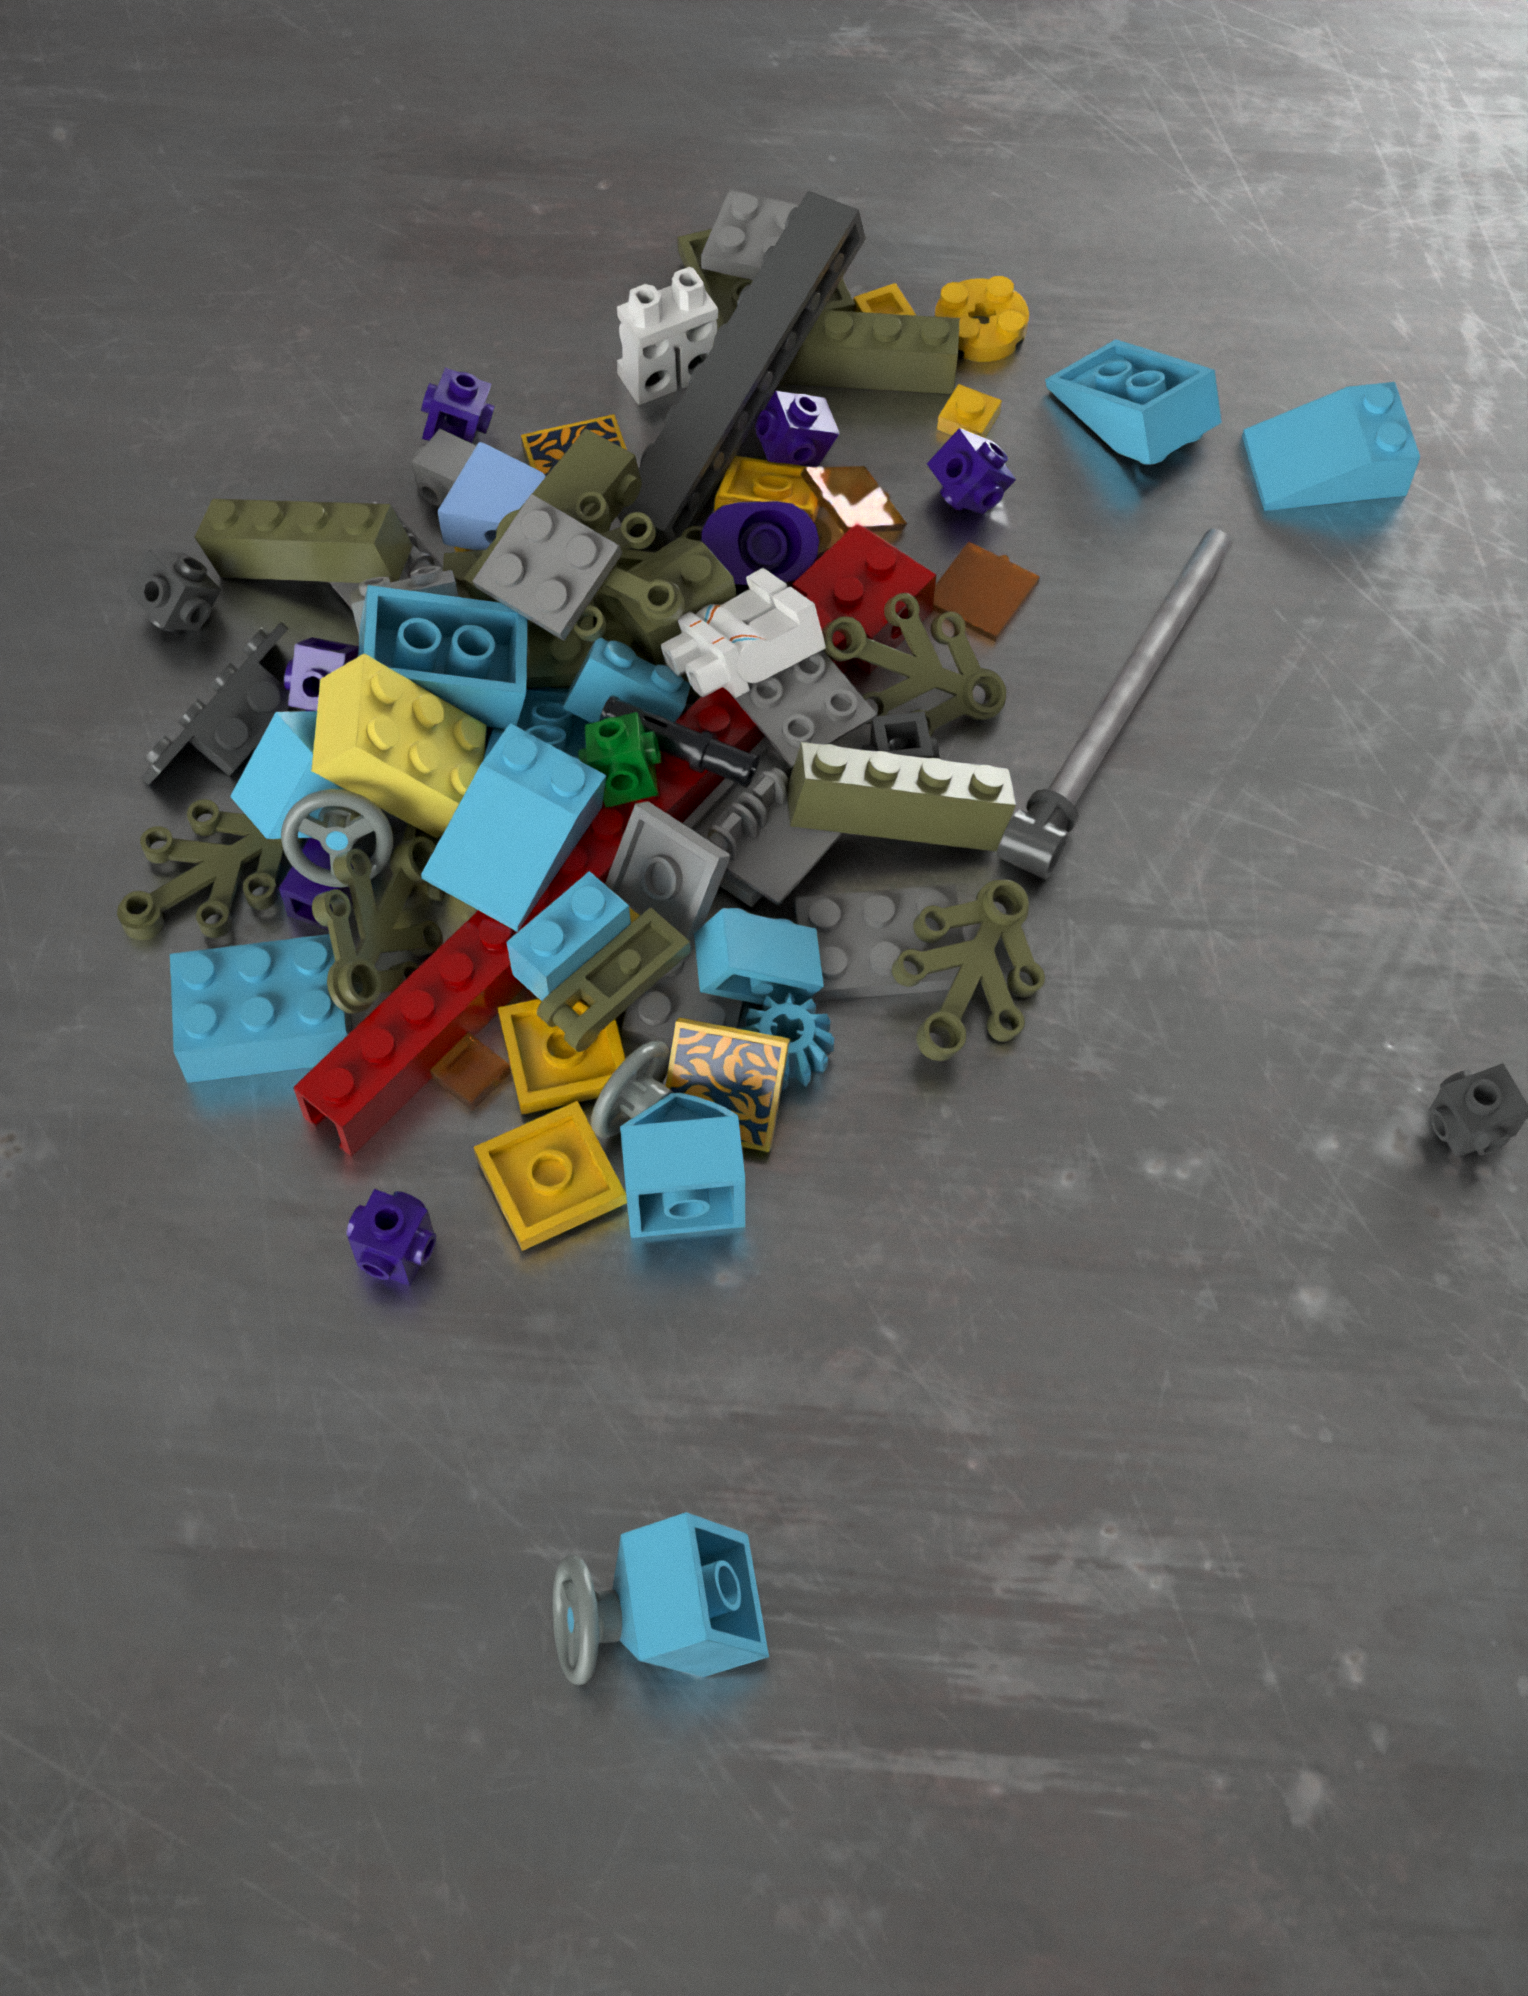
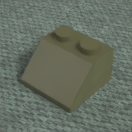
M678 537L627 571L648 582L661 578L674 582L680 589L685 602L682 615L690 611L696 615L704 606L710 604L722 605L737 596L733 576L703 542ZM605 586L598 590L596 593L600 601L655 666L662 663L665 659L661 644L682 633L679 622L676 621L668 626L655 625L645 617L639 602ZM664 591L657 592L653 595L651 603L656 606L665 604L669 599V593Z

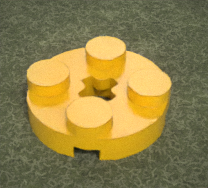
M993 276L990 279L975 278L961 282H950L944 285L935 308V317L960 318L958 350L964 351L963 358L974 362H991L1008 357L1016 350V344L1022 339L1024 341L1028 329L1029 309L1024 298L1014 290L1012 280L1004 276ZM973 317H987L989 318V323L981 324L978 318Z

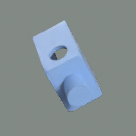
M479 442L437 511L443 544L470 550H486L496 538V531L500 521L508 513L521 508L531 493L535 491L546 477L544 473L485 443Z

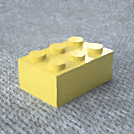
M364 653L320 679L311 771L347 791L355 792L368 798L379 808L438 838L443 835L484 760L486 725Z

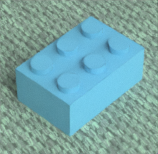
M367 585L360 621L358 657L365 653L482 722L487 727L506 729L510 723L517 726L526 696L528 619L499 602Z
M330 934L170 954L173 1047L175 1057L187 1083L315 1067L353 1030L351 1013H346L338 1008L328 991V971L335 962Z

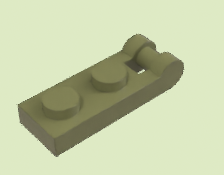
M650 907L548 994L540 1003L537 1015L549 1027L558 1026L565 1032L564 1040L577 1052L584 1051L597 1039L603 1028L691 953L690 941ZM583 999L591 1007L580 1016L572 1008Z

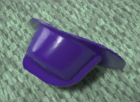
M779 501L737 502L721 506L709 516L702 528L701 542L709 548L734 578L735 584L748 585L746 577L761 568L766 569L784 583L797 580L813 565L818 554L819 537L816 526L808 514L792 503Z

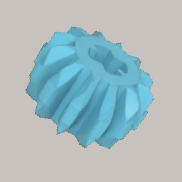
M791 992L785 996L783 1004H777L767 995L763 1001V1011L750 1008L746 1015L747 1027H743L742 1030L790 1039L782 1084L783 1091L788 1087L790 1078H796L806 1087L811 1082V1071L823 1074L828 1067V1057L826 1055H830L834 1051L835 1038L829 1033L831 1021L828 1014H816V1004L812 998L798 1006L795 1004V998Z

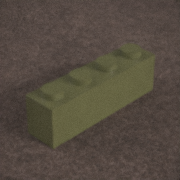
M823 310L779 384L952 394L955 386L960 318Z
M585 429L532 494L553 507L563 510L574 506L576 499L586 491L600 493L609 507V517L603 525L591 529L601 534L610 530L611 523L624 507L634 503L640 493L642 481L635 454ZM590 503L585 507L583 514L593 516L599 512L601 505L599 503ZM496 538L462 578L470 599L499 602L477 589L472 582L496 547ZM528 619L527 627H528V626L531 624V622H532V621H530L529 619Z
M212 499L194 537L218 575L227 578L360 583L375 577H389L390 582H395L399 580L413 547L391 504Z
M801 742L786 789L789 820L792 827L997 852L1001 838L1016 806L1010 772L1006 768Z

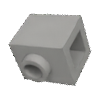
M439 429L427 444H422L417 449L412 461L418 494L433 505H441L476 448V445Z

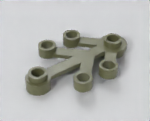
M596 491L582 493L576 499L574 506L560 510L591 528L603 525L609 517V507L604 497ZM599 503L601 505L597 514L593 516L583 514L588 504ZM520 509L508 513L500 521L496 531L497 544ZM634 512L624 518L621 527L601 533V535L619 545L621 550H625L631 547L635 549L648 547L654 541L656 532L651 519L646 514ZM636 524L646 525L647 531L643 536L635 538L629 535L631 528ZM614 566L602 583L603 586L639 602L645 617L655 625H671L678 621L684 612L685 602L680 589L674 582L668 579L661 578L648 582ZM664 591L669 593V599L665 604L656 606L651 603L653 595L657 592ZM593 598L573 627L576 634L585 641L599 639L606 630L605 618L601 611L595 607ZM595 616L598 618L597 624L593 629H580L581 621L585 617Z
M901 593L891 597L885 604L884 615L891 625L900 627L912 655L866 638L862 624L852 617H839L827 623L822 629L826 645L823 651L830 659L847 661L855 657L907 677V679L881 692L870 691L861 695L865 700L869 698L876 702L878 706L877 716H886L888 711L934 688L954 695L928 711L917 709L908 712L925 711L929 736L931 737L936 728L964 714L975 720H986L996 716L1005 704L1006 686L996 672L980 667L965 635V621L956 612L949 611L935 617L931 623L930 631L936 642L948 645L959 673L942 667L919 617L918 601L908 593ZM897 601L905 603L908 607L906 619H902L896 614L895 605ZM944 619L951 621L954 625L955 631L952 637L946 636L942 631ZM836 631L842 633L846 638L844 650L836 648L833 644L832 637ZM976 685L980 686L985 692V700L982 704L976 702L973 697V689Z
M208 799L197 800L189 806L187 818L192 831L200 836H210L216 832L246 837L232 845L176 839L173 838L167 828L161 826L147 829L140 838V844L145 857L150 862L165 863L172 860L196 863L198 865L151 893L133 891L127 894L120 902L117 910L118 919L124 932L129 937L137 940H146L156 936L165 925L164 911L214 882L209 901L203 903L197 909L196 920L201 932L205 936L210 938L224 936L232 927L230 910L243 864L260 854L257 873L248 876L243 883L247 903L257 910L268 909L277 902L279 893L276 884L283 858L286 856L281 839H266L246 814L219 811L217 804ZM203 814L213 815L207 821H197L198 817ZM298 838L300 846L305 838ZM157 841L166 842V844L159 849L150 848L151 845ZM259 887L269 888L263 895L252 894ZM147 907L146 910L140 914H131L133 911L139 908ZM212 915L223 916L217 923H206V920Z
M416 837L397 845L390 857V867L393 876L377 908L370 881L372 866L367 854L361 849L355 848L340 853L335 857L333 862L335 876L342 884L349 886L360 935V942L356 950L348 922L351 913L348 897L342 891L333 889L318 894L313 899V915L319 924L328 927L335 958L334 964L328 971V991L336 1006L346 1013L355 1014L367 1010L379 997L380 993H392L404 982L403 974L407 979L419 967L412 961H406L393 965L388 970L377 971L375 964L380 954L411 951L416 956H424L434 953L443 944L441 929L435 922L430 920L411 925L409 928L393 929L414 884L425 881L421 879V873L436 848L428 838Z
M1011 880L990 881L979 890L975 901L946 908L935 905L927 906L915 918L913 923L914 932L920 940L926 943L939 941L951 928L981 923L973 940L923 952L916 949H908L903 951L892 964L894 979L906 987L916 986L927 974L960 967L939 1012L930 1015L917 1030V1045L926 1057L935 1061H945L963 1047L966 1041V1029L961 1022V1018L979 980L992 1011L987 1019V1029L990 1035L998 1041L1007 1042L1023 1030L1025 1025L1024 1016L1014 1006L994 952V948L1001 936L1014 966L1008 974L1007 983L1015 995L1023 998L1030 997L1043 986L1045 982L1044 971L1034 961L1021 926L1028 916L1029 900L1025 890L1018 883ZM994 902L1002 904L1006 914L1000 912ZM925 918L935 920L939 926V931L931 930L926 925ZM909 961L913 963L917 968L918 975L908 973L904 968L903 962ZM1020 972L1027 973L1031 977L1032 986L1022 982ZM999 1016H1005L1011 1021L1012 1030H1007L1000 1024ZM930 1033H936L943 1039L944 1048L939 1047L932 1041Z

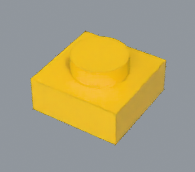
M896 283L853 297L855 312L916 315Z
M958 384L938 416L937 430L953 435L961 428L986 438L1000 415L1002 400Z

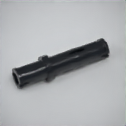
M614 695L610 696L605 703L599 721L637 712L645 733L654 731L660 751L688 762L689 769L698 773H702L705 770L739 783L740 786L745 788L752 782L758 769L759 755L750 754L718 740L716 733L707 729L702 733L697 732L663 716L622 701Z

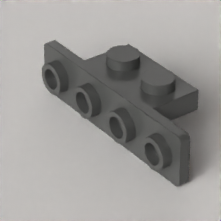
M280 622L270 634L261 627L242 648V651L249 658L239 669L229 663L209 685L217 692L206 705L197 699L177 721L185 728L173 742L164 735L144 758L152 765L141 777L145 782L150 784L188 741L228 776L237 769L258 745L275 712H286L291 707L288 706L290 690H286L280 681L259 664L260 660L289 629L286 625Z

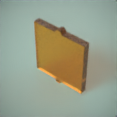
M865 466L805 467L800 474L818 499L817 504L827 511L843 534L850 530L857 522L871 532L903 531L907 525V522L890 501V495L881 489Z
M968 541L935 585L933 611L939 614L949 611L956 612L962 616L967 628L996 642L1038 585L1040 576L1010 562L1007 555L998 556Z

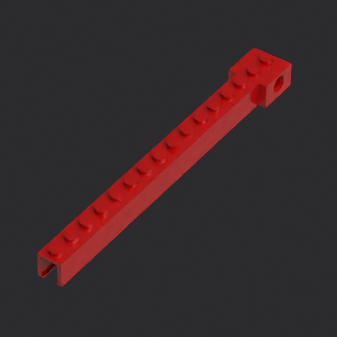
M857 522L792 584V588L815 604L821 630L827 623L839 617H852L862 624L866 638L896 649L905 638L900 627L893 626L886 620L884 615L886 602L891 597L901 593L912 595L918 601L919 617L921 622H923L933 612L937 575ZM897 601L895 605L896 614L900 618L906 619L908 607L905 603ZM834 632L832 637L834 646L844 650L846 647L845 636L840 632ZM855 657L847 661L832 660L843 674L853 664L869 675L878 667ZM723 687L705 697H700L675 721L700 733L705 729L718 735L719 741L748 753L765 736L729 691ZM660 751L661 763L656 764L658 795L607 808L603 802L601 810L518 932L589 871L601 882L606 883L635 804L648 801L683 823L725 778L707 770L698 773L689 769L688 762ZM479 910L471 916L293 1087L303 1117L315 1127L325 1117H328L336 1125L341 1140L340 1148L352 1157L498 1014V1007L506 1006L525 987L512 974L506 943L518 932Z

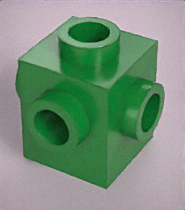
M637 712L585 725L586 748L579 749V761L606 775L603 802L606 808L658 795L656 764L661 763L658 741L654 731L645 733Z

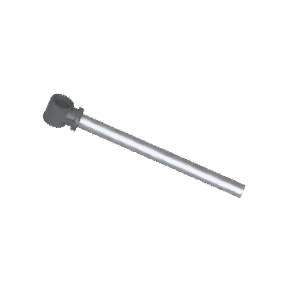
M1217 529L1206 531L1048 790L1035 791L1027 802L1026 808L1028 812L1019 809L1011 818L999 843L996 857L1044 880L1050 876L1064 850L1069 832L1073 830L1078 822L1079 815L1075 807L1076 802L1231 548L1232 542L1226 533Z

